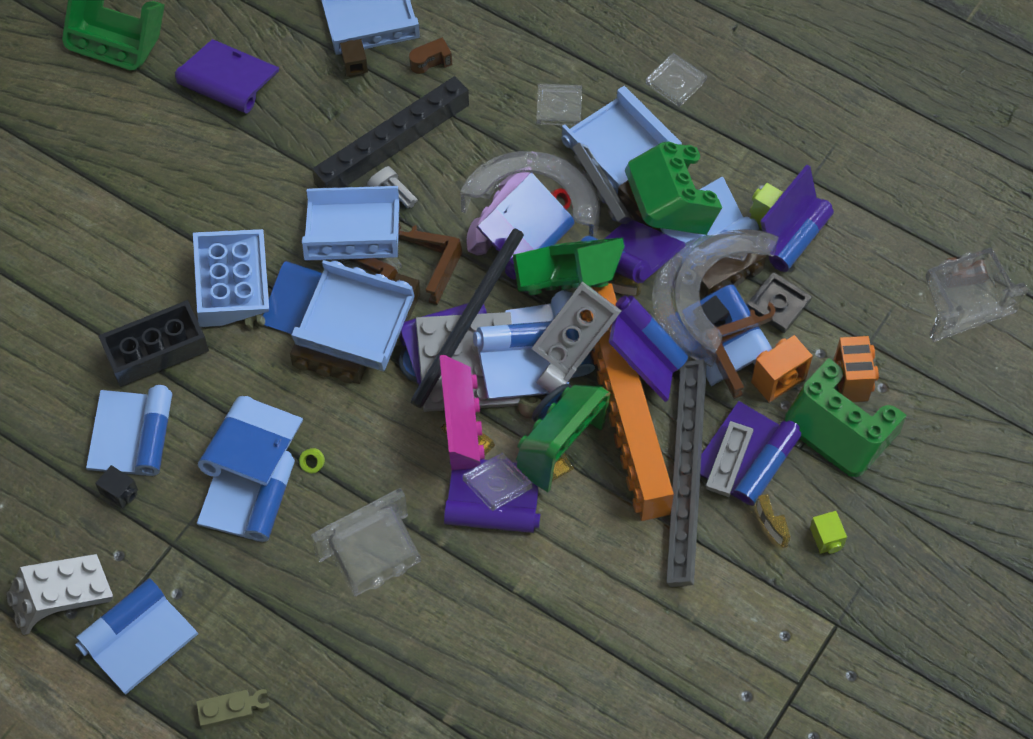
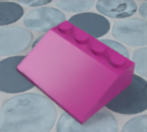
M439 355L451 470L480 468V460H484L485 455L484 445L478 444V436H482L481 421L476 422L475 413L480 412L479 398H474L473 389H478L476 374L471 375L470 366L446 355Z

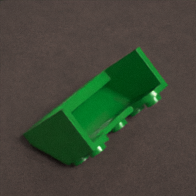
M68 0L62 37L63 44L68 50L128 70L138 69L144 64L159 39L165 4L155 1L146 2L142 6L140 18L103 7L104 0Z
M669 141L662 142L628 162L625 173L642 218L648 225L662 229L703 235L708 234L722 210V206L714 192L695 189L688 172V167L690 164L698 163L700 159L697 147L675 144Z
M623 238L560 243L513 254L518 291H528L529 295L542 293V288H545L546 291L559 289V286H561L562 290L578 288L581 282H584L590 288L592 285L594 287L608 286V281L613 279L624 250Z
M828 358L806 381L788 409L784 421L787 422L789 420L796 423L800 427L799 431L801 432L799 439L845 474L851 477H859L864 474L900 434L907 415L895 406L885 405L873 417L834 389L842 380L843 370L837 363Z
M574 385L571 388L567 387L562 393L560 401L557 404L553 403L549 407L543 420L539 419L534 424L530 435L523 436L518 443L519 453L516 457V472L548 493L551 490L555 463L589 424H592L599 430L604 428L610 392L603 387Z

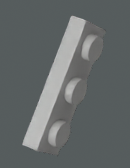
M730 421L706 484L707 490L727 497L730 496L752 437L753 428Z

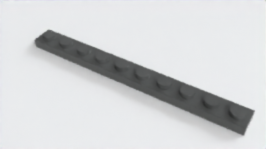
M704 359L687 361L680 368L673 476L674 496L671 508L667 584L670 587L694 585L707 366Z

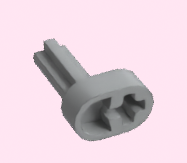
M389 166L377 172L367 182V187L398 186L399 200L407 208H412L414 203L418 201L397 179L398 174Z

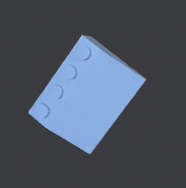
M263 229L193 233L197 315L200 327L223 326L268 312L269 300Z

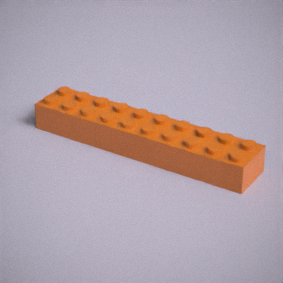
M612 283L603 287H591L616 306L617 300ZM583 310L580 313V317L583 321L590 322L593 320V313L589 310ZM611 324L593 347L591 355L594 365L597 364L599 369L596 372L599 385H603L604 389L610 392L608 405L611 412L608 413L611 427L615 426L617 432L614 434L616 447H621L623 455H620L623 470L627 469L629 476L626 477L628 489L634 492L633 507L635 513H640L642 521L668 516L671 514L674 493L639 374L631 368L628 362L609 343Z

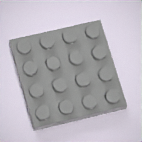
M511 312L477 314L452 356V359L470 366L471 375L476 374L478 389H473L474 398H479L480 408L518 406L520 397L488 400L478 349L473 343V333L476 332L478 327L512 324ZM461 315L416 317L421 382ZM440 376L424 403V412L445 410L442 376Z

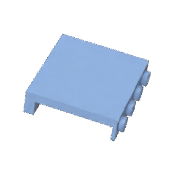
M321 0L336 55L341 54L340 43L349 40L362 39L364 49L420 38L418 19L414 16L410 0Z
M625 86L617 90V99L571 129L565 124L562 126L561 139L563 144L572 150V147L579 142L587 145L617 194L618 187L628 180L625 168L631 159L662 142L669 141L682 145Z
M398 186L307 189L305 236L302 238L304 260L398 257L400 204Z
M323 260L324 271L300 328L295 327L292 337L295 344L384 372L415 297L412 286L404 281L399 280L395 282L388 280L387 277L381 274H368L358 267L353 269L345 267L338 261L328 262Z

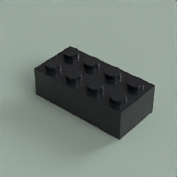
M188 300L98 336L120 387L209 351L206 338Z

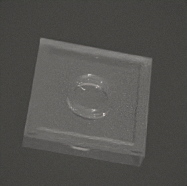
M673 53L646 78L645 84L680 107L707 81V75Z
M538 84L536 124L577 125L580 123L582 85Z
M503 453L463 474V481L492 511L532 489V482Z

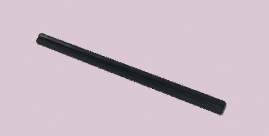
M516 228L512 229L413 395L411 404L418 408L423 407L441 376L439 355H446L452 358L524 236L522 231Z

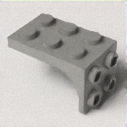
M97 554L20 567L10 590L7 592L8 604L13 607L15 612L16 626L21 629L23 635L29 634L32 627L39 620L50 614L111 602L113 598Z

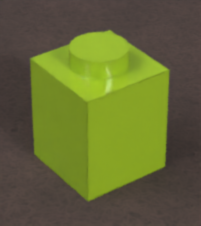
M837 511L812 518L809 528L820 554L840 551L845 545L847 535Z

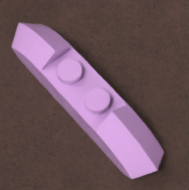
M531 168L519 170L509 175L500 183L498 187L501 191L498 190L495 193L491 205L485 207L481 217L474 219L469 227L467 234V249L469 252L475 255L486 254L492 244L476 227L532 172Z

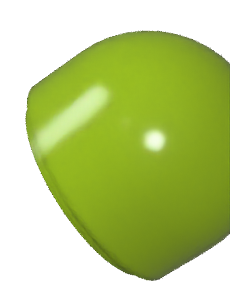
M316 448L305 450L299 457L300 467L307 473L318 472L325 462L323 453ZM308 455H314L317 458L316 467L310 468L307 466L306 458Z

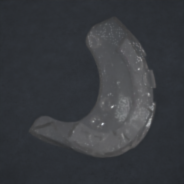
M518 151L503 154L478 167L468 177L461 189V212L466 213L471 197L490 199L494 190L509 175L532 172L547 176L559 183L568 193L573 206L574 220L579 224L589 226V236L594 238L596 236L601 217V201L597 195V188L595 184L592 185L589 182L584 170L561 156L535 151Z
M745 229L700 236L686 242L684 248L660 267L652 292L655 318L659 325L688 356L696 360L704 359L706 364L712 367L716 351L722 340L721 332L706 317L700 303V284L707 270L724 257L735 258L743 262L749 253L768 254L773 257L779 240L778 236L763 231Z

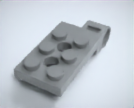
M581 282L531 348L550 362L536 383L549 393L557 387L566 384L620 314L621 310L584 282ZM581 311H591L593 313V320L590 322L583 321L580 317ZM568 329L577 330L579 338L577 340H570L566 336V331Z

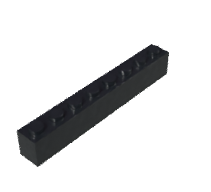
M455 76L312 168L314 184L318 188H345L468 107L469 90Z

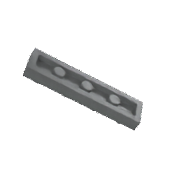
M580 142L572 148L576 153L574 155L575 160L581 167L584 166L587 173L585 175L592 185H596L599 190L597 195L603 203H607L610 208L608 213L615 222L618 221L623 224L633 220L588 146Z

